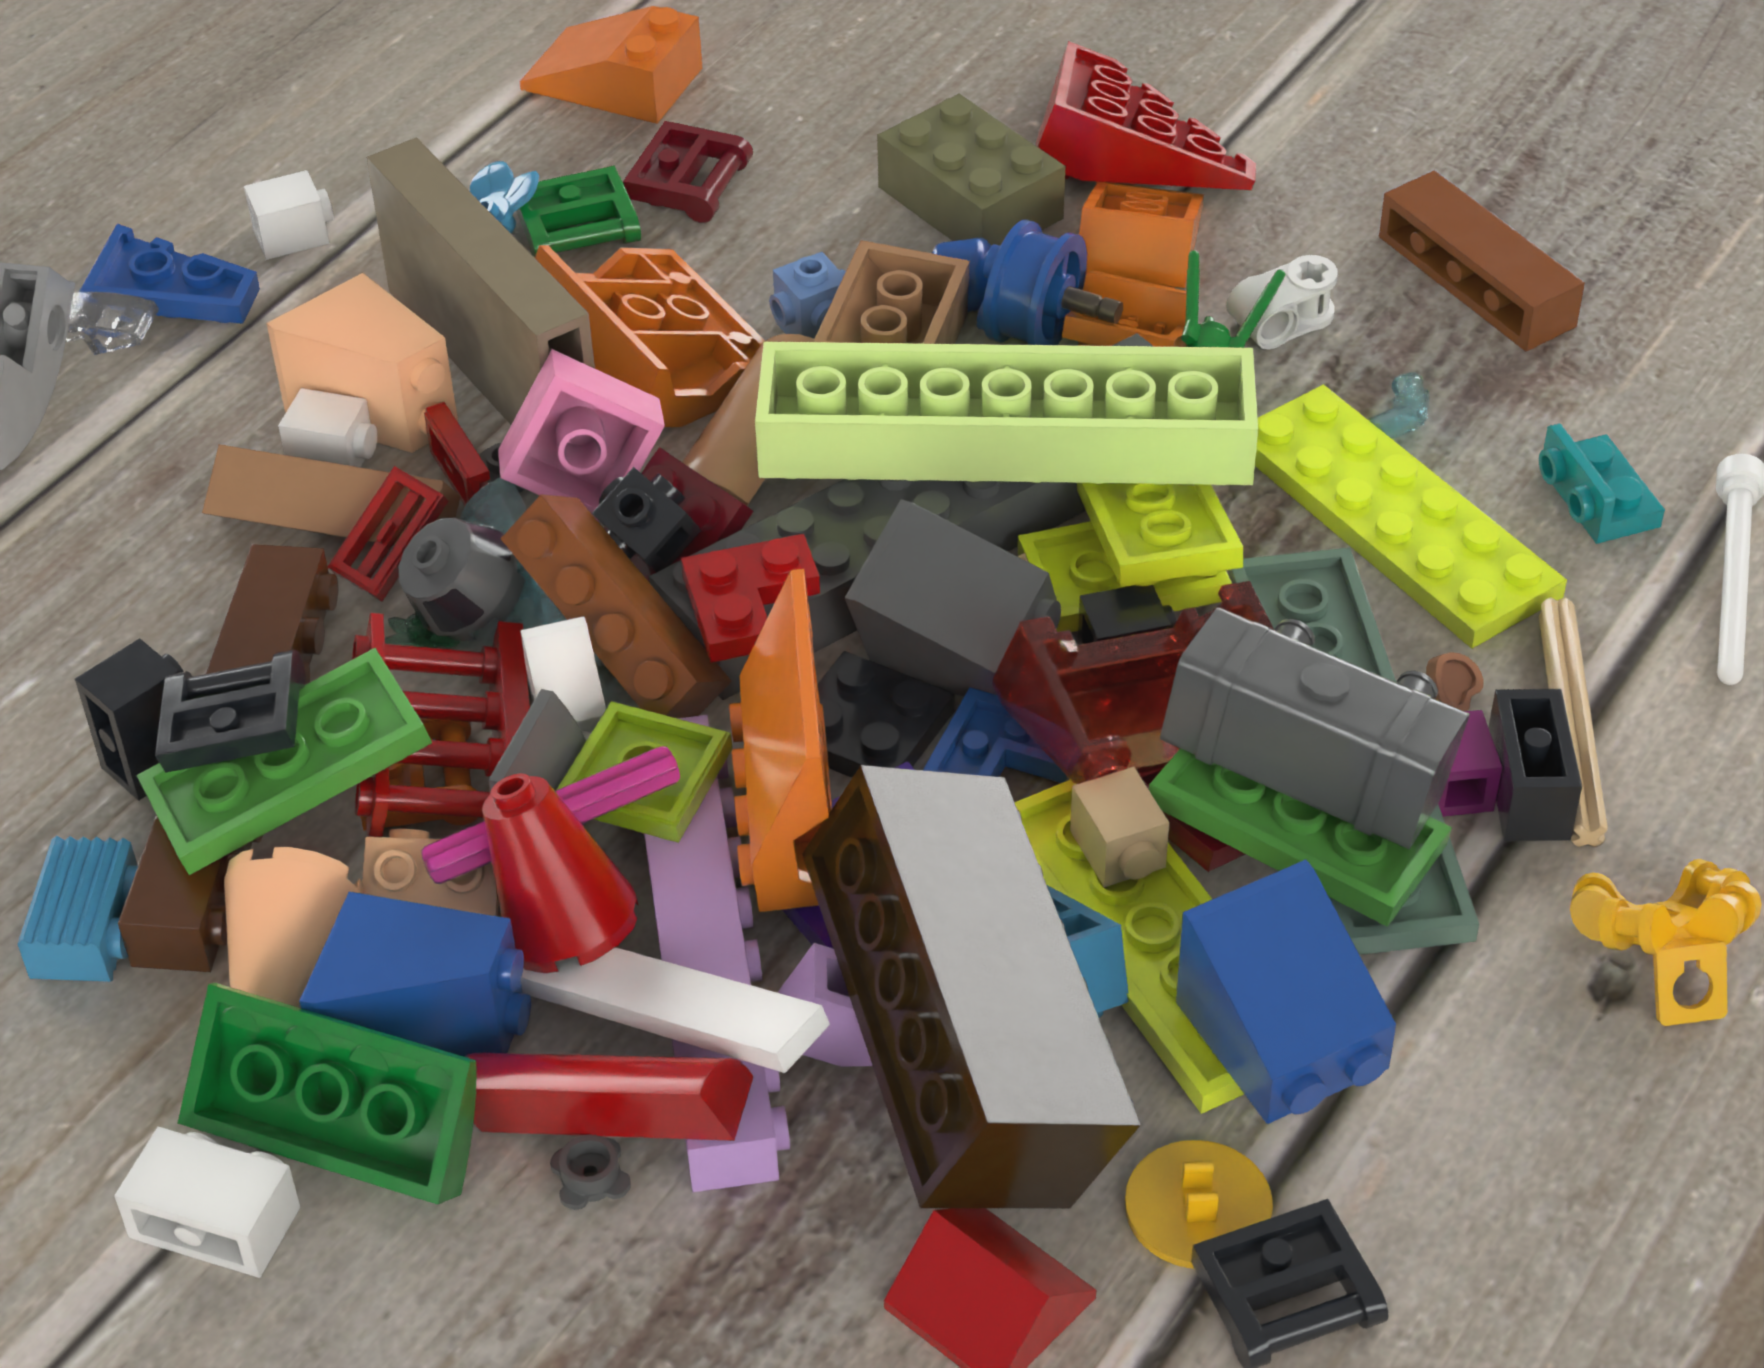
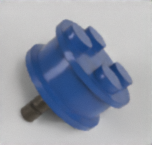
M1024 219L1012 227L1001 246L997 244L992 245L986 255L983 273L988 278L984 300L977 315V327L984 330L988 339L999 343L1005 342L1012 337L1028 342V345H1058L1063 339L1061 337L1065 315L1069 312L1074 311L1094 318L1098 316L1100 320L1117 324L1122 315L1123 302L1107 297L1102 298L1101 295L1083 290L1087 267V248L1085 240L1081 235L1068 232L1057 238L1042 233L1038 223Z

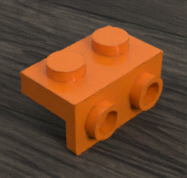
M1090 271L1085 276L1083 290L1101 295L1102 298L1107 297L1123 302L1120 320L1117 324L1100 320L1098 316L1094 318L1071 311L1065 315L1061 337L1078 341V346H1112L1138 333L1154 347H1186V344L1181 340L1185 326L1186 291L1103 272Z

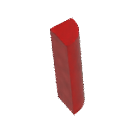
M471 1053L465 1056L476 1060L477 1081L474 1124L481 1132L581 1136L592 1134L610 1137L735 1141L754 1077L741 1061L733 1058Z

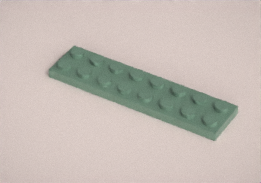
M1350 547L1243 558V568L1228 570V576L1232 582L1231 590L1239 616L1270 627L1271 630H1274L1277 624L1284 619L1300 620L1314 634L1315 643L1312 647L1396 682ZM1437 804L1430 817L1445 823L1440 807ZM1450 837L1445 849L1388 927L1330 898L1359 955L1476 942L1479 921Z

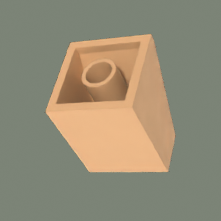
M364 273L266 323L285 413L301 388L364 398L367 400L370 422L377 428V443L411 453L429 444L424 416L425 408L445 402L458 422L445 337Z

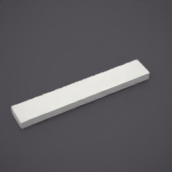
M616 947L597 960L580 966L576 956L555 961L559 972L540 973L523 968L521 978L523 993L529 994L532 997L782 1073H786L830 1025L822 1005Z

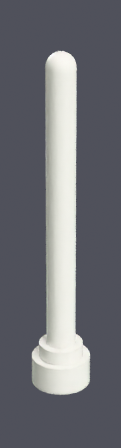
M1735 454L1723 459L1717 467L1716 492L1727 505L1717 666L1718 678L1726 685L1737 684L1743 677L1752 506L1764 495V463L1757 457L1748 454Z

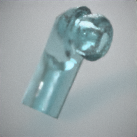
M1416 372L1405 373L1395 377L1392 381V390L1395 393V397L1392 398L1391 409L1368 419L1392 440L1419 429L1428 418L1429 390L1423 388V378Z

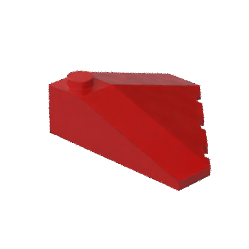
M1068 41L1035 146L1065 165V180L1073 177L1081 181L1252 190L1256 181V163L1243 153H1236L1235 158L1225 156L1227 151L1219 144L1221 139L1219 135L1196 118H1189L1187 123L1178 120V113L1172 109L1174 102L1150 84L1142 83L1141 88L1132 86V79L1126 75L1128 68L1118 60Z

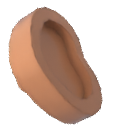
M1455 652L1433 657L1427 663L1426 675L1435 682L1438 689V695L1434 699L1459 710L1468 711L1470 709L1471 697L1480 693L1484 684L1482 673L1476 663L1469 657Z

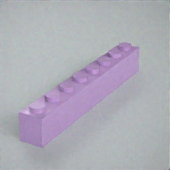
M708 715L678 718L709 727ZM726 759L679 843L644 834L661 960L751 985V982L762 980V970L757 939L744 941L742 929L753 928V915L749 888H735L734 878L740 877L737 845H741V839L739 836L727 838L726 828L737 826L732 787L719 789L718 783L719 779L729 778ZM672 1039L674 1057L733 1058ZM737 1059L749 1069L754 1077L735 1141L685 1139L692 1193L779 1180L777 1151L790 1149L785 1106L771 1108L769 1093L780 1091L779 1071Z

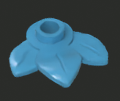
M495 161L482 168L475 175L470 184V192L512 233L516 226V219L512 215L529 202L534 195L539 182V174L537 171H532L514 178L513 172L506 162Z

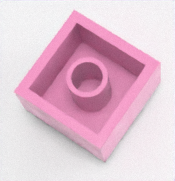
M551 349L498 449L500 478L537 495L579 498L592 514L599 506V498L602 492L613 480L618 477H625L633 467L640 472L665 427L660 399Z

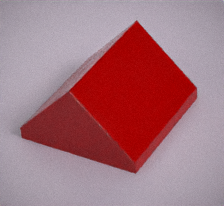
M987 1208L933 1210L884 1299V1309L960 1368H1027L1096 1299L1097 1290Z

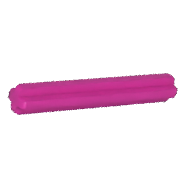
M659 746L560 788L555 792L580 823L583 824L676 784L680 780V772L671 751L665 746ZM485 821L424 846L421 850L422 860L430 878L435 884H443L492 863Z

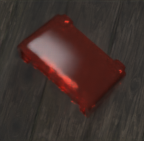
M1250 581L1221 586L1218 595L1222 603L1217 607L1250 621H1256L1274 630ZM1195 607L1183 609L1173 628L1076 645L1070 630L1057 632L1050 616L1020 621L995 672L992 685L1003 708L1073 783L1080 784L1131 767H1135L1138 774L1162 770L1180 749L1160 740L1177 666L1183 652L1216 608L1200 617Z

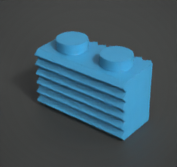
M55 836L51 840L17 943L29 979L113 981V971L116 970L117 960L128 957L118 921L138 868L130 841L122 838L117 842L110 837L106 841L98 837L91 841L84 836L79 840L71 836L65 840Z

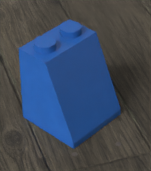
M1303 860L1183 912L1176 1003L1266 1124L1291 1113L1295 1115L1304 1114L1315 1108L1324 1098L1352 1085H1367L1380 1077L1385 1070L1389 1069L1396 1023L1319 877L1307 860Z
M348 892L299 1000L302 1009L463 1057L471 1053H508L514 1035L522 1036L524 1034L531 1012V997L529 994L523 993L521 984L524 954L522 950L515 948L511 919Z

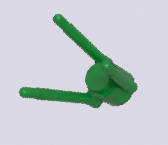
M1196 250L1190 251L1187 269L1185 326L1181 340L1186 344V347L1245 348L1246 342L1286 275L1284 270L1279 269L1274 273L1236 336L1230 337L1228 328L1221 323L1215 322L1212 316L1205 317L1204 322L1198 324L1200 255Z

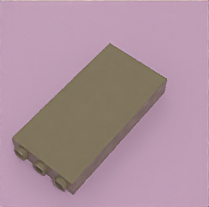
M417 137L366 157L389 292L399 302L445 337L448 356L511 425L551 349L596 369L591 320L588 310Z

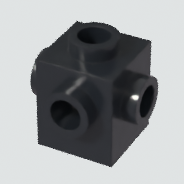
M635 467L625 477L616 478L604 489L599 498V506L592 512L629 559L637 555L655 572L670 566L702 531L692 518L679 507L686 499L679 490L659 473L649 481Z

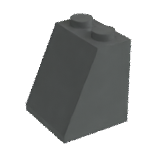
M900 499L845 596L846 603L870 661L963 697L971 687L1013 699L1018 688L1025 687L1029 682L1034 669L1035 656L1045 637H1051L1056 631L1061 616V605L1056 599L1048 572L919 505Z

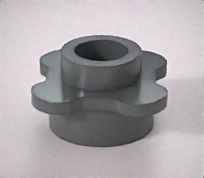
M592 1134L582 1135L572 1139L553 1154L550 1160L551 1170L561 1178L563 1187L559 1192V1197L565 1207L579 1210L584 1208L588 1202H596L605 1197L620 1199L629 1192L631 1180L627 1173L621 1171L618 1162L621 1156V1147L617 1141ZM588 1172H597L596 1175L590 1177L584 1175Z

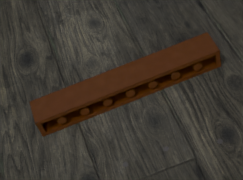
M251 544L206 674L272 661L275 653L295 649L299 652L304 664L305 685L310 683L309 665L313 654L319 655L324 645V619L326 612L334 611L338 600V579L335 574H329L324 548ZM156 815L118 921L131 967L211 972L219 946L227 945L224 878L227 873L229 860L242 851L250 850L252 843H259L263 835L189 875Z

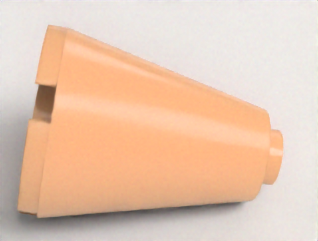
M274 847L272 859L252 860L254 849L242 851L229 860L227 873L224 878L230 987L301 1008L299 1000L348 892L362 894L363 883L359 878L353 884L347 879L348 866L339 860L315 851L293 847Z

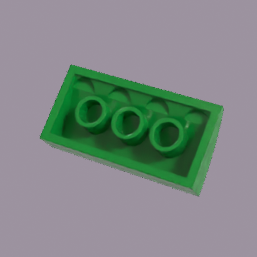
M211 983L207 987L177 1124L438 1205L458 1197L462 1193L475 1115L476 1060L232 987Z

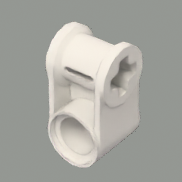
M1306 255L1263 274L1248 277L1231 291L1226 303L1227 312L1242 326L1267 283H1269L1274 273L1281 269L1286 274L1285 278L1250 337L1262 349L1270 350L1311 331L1323 329L1330 325L1334 319V304L1330 299V291L1337 283L1338 269L1332 261L1318 255Z

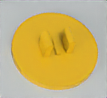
M1179 1141L1154 1150L1135 1167L1126 1187L1125 1212L1133 1234L1146 1249L1157 1257L1186 1268L1195 1269L1191 1263L1192 1246L1194 1244L1272 1218V1194L1268 1182L1260 1169L1237 1150L1211 1141Z

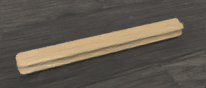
M1550 597L1542 602V612L1539 614L1548 688L1562 690L1582 783L1571 841L1578 847L1587 844L1597 847L1604 843V833H1606L1608 826L1575 605L1566 597L1560 600Z

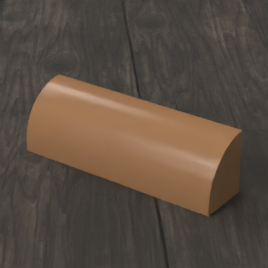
M780 334L767 339L765 342H813L814 339L799 334ZM763 343L682 461L746 506L765 480V478H759L755 430Z
M219 444L202 513L347 538L390 472ZM412 476L440 492L448 499L449 502L437 520L441 518H456L461 497L444 481ZM405 487L402 489L368 542H376L377 535L387 520L392 518L409 492V489ZM424 498L392 546H395V544L397 543V541L399 540V538L401 537V535L403 534V532L405 531V529L407 528V526L419 510L420 506L424 502Z

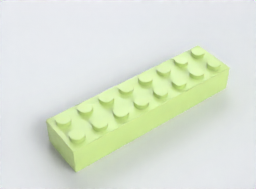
M764 342L755 417L759 478L1253 485L1258 437L1253 348Z

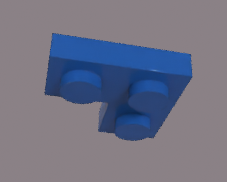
M970 687L922 771L1000 777L1006 766L1063 783L1069 780L1089 742L1090 723Z

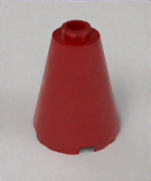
M520 773L507 776L497 782L491 789V794L485 800L482 810L501 916L511 919L515 948L522 950L524 954L523 968L534 972L553 973L559 972L555 961L576 956L580 966L597 960L617 947L635 927L637 916L633 909L635 904L639 905L632 885L544 778Z

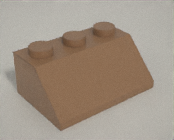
M860 240L813 342L955 344L968 314L970 261Z

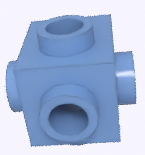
M823 252L800 258L795 262L773 269L774 294L770 296L769 303L776 324L785 334H799L815 339L846 271L843 269L839 270Z

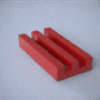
M445 402L425 408L424 416L430 452L454 491L461 496L460 500L471 518H474L477 522L496 515L495 507L490 498H493L492 488L487 482L490 480L489 470Z
M394 466L329 563L328 568L334 574L345 578L354 586L365 590L371 596L383 602L399 577V564L405 548L421 529L437 520L449 502L448 499L440 492ZM404 487L409 489V492L392 518L387 520L377 535L376 542L358 569L352 568V564ZM424 498L425 500L420 506L419 510L417 511V513L415 514V516L413 517V519L411 520V522L409 523V525L407 526V528L405 529V531L403 532V534L401 535V537L399 538V540L397 541V543L395 544V546L393 547V549L391 550V552L389 553V555L387 556V558L385 559V561L383 562V564L381 565L373 579H371L372 575L374 574V572L376 571V569L378 568V566L380 565V563L382 562V560L384 559V557L386 556V554L388 553V551L390 550V548L392 547V545L394 544V542L396 541V539L398 538V536L400 535V533L410 520L411 516L413 515V513L415 512V510Z

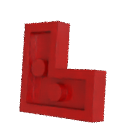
M804 534L681 558L683 580L711 663L750 655L768 618L763 605L775 603L791 570L804 569L808 596L820 594V575Z

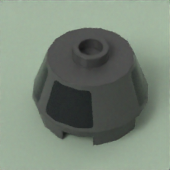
M441 518L427 524L412 538L405 548L399 564V582L424 628L438 636H448L455 641H474L476 639L473 632L483 628L493 618L502 622L508 618L519 601L525 577L517 572V558L500 539L505 533L484 524L457 518Z

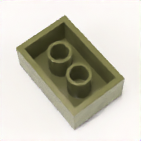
M961 94L948 98L877 134L878 187L952 241L984 238L991 246L994 244L1001 246L1012 227L1021 220L1034 221L1039 224L1041 230H1044L1064 219L1065 165Z

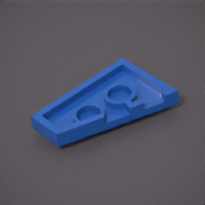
M116 224L79 292L84 309L243 324L260 290L256 271L204 253L192 257L175 252L172 242L156 237L149 243L135 238L132 228Z

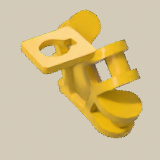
M1694 859L1684 868L1673 895L1667 901L1635 905L1627 901L1618 892L1613 882L1605 875L1594 872L1585 874L1574 885L1570 914L1573 924L1581 934L1591 940L1602 942L1608 949L1623 951L1633 945H1640L1646 954L1653 955L1656 1018L1662 1025L1671 1026L1722 1019L1727 1015V944L1736 939L1740 933L1753 926L1760 916L1762 903L1760 895L1751 886L1750 879L1746 873L1733 868L1719 870L1717 865L1710 861ZM1696 960V967L1708 976V992L1696 1004L1690 1006L1680 1005L1674 1000V983L1684 973V961Z

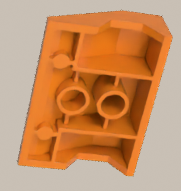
M539 245L535 258L590 313L596 370L659 398L665 427H683L717 411L759 347L765 342L673 249L620 248L594 273H575L548 245Z
M804 569L790 571L739 675L741 702L729 704L733 742H744V748L732 749L736 789L746 788L747 795L735 796L739 837L749 836L750 844L737 845L740 879L742 886L755 885L759 912L819 905L802 853L824 820L829 817V812L832 809L823 704H820L812 623Z

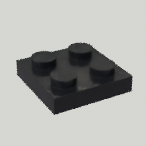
M847 651L842 652L818 683L820 704H823L829 769L853 778L861 765L895 768L908 761L913 767L955 712V694Z

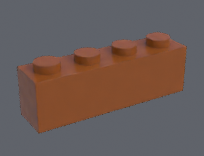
M1434 170L1384 193L1379 238L1525 352L1577 327L1585 282Z
M541 494L500 538L567 620L585 617L593 652L641 709L674 718L699 716L732 682L716 662H710L706 649L579 498Z

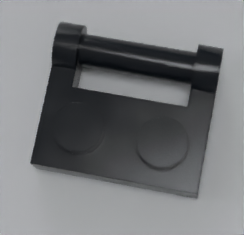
M295 649L278 652L273 655L272 661L194 677L188 671L167 675L164 681L155 756L165 773L295 747L299 691L305 687L306 683L305 668L299 652Z
M1329 1199L1301 1207L1192 1246L1191 1263L1231 1336L1235 1354L1243 1368H1258L1271 1362V1354L1355 1324H1359L1363 1329H1367L1388 1320V1307L1384 1294ZM1340 1281L1347 1293L1338 1298L1261 1325L1253 1312Z

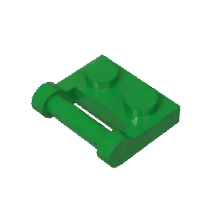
M615 165L539 181L537 189L529 202L516 211L528 240L531 254L534 257L539 245H548L555 253L620 239H622L624 244L641 241L638 216ZM592 221L595 222V223H590V224H586V225H581V226H576V227H572V228H567V229L558 230V229L564 228V227L574 226V225L583 224V223H588V222H592Z

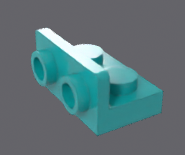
M1561 423L1547 427L1544 448L1540 452L1538 459L1541 475L1546 483L1554 486L1566 502L1571 517L1574 521L1583 525L1596 544L1661 527L1665 512L1664 507L1607 434L1575 442Z

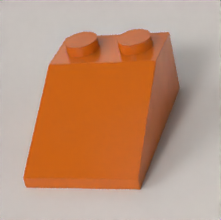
M650 6L567 27L519 81L520 90L658 124L702 70L699 17L678 12L669 7Z
M1097 182L1082 207L1079 235L1085 240L1087 248L1086 274L1090 271H1098L1170 288H1185L1187 284L1188 255L1195 248L1204 194L1111 182Z

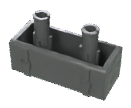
M1217 607L1179 660L1160 740L1194 754L1195 759L1210 766L1213 763L1353 824L1355 830L1371 836L1373 833L1410 850L1442 797L1470 714L1434 699L1438 695L1437 686L1423 672L1415 670L1406 671L1394 682L1312 647L1315 643L1314 634L1300 620L1284 619L1277 624L1274 630H1271L1270 627L1256 621H1250Z

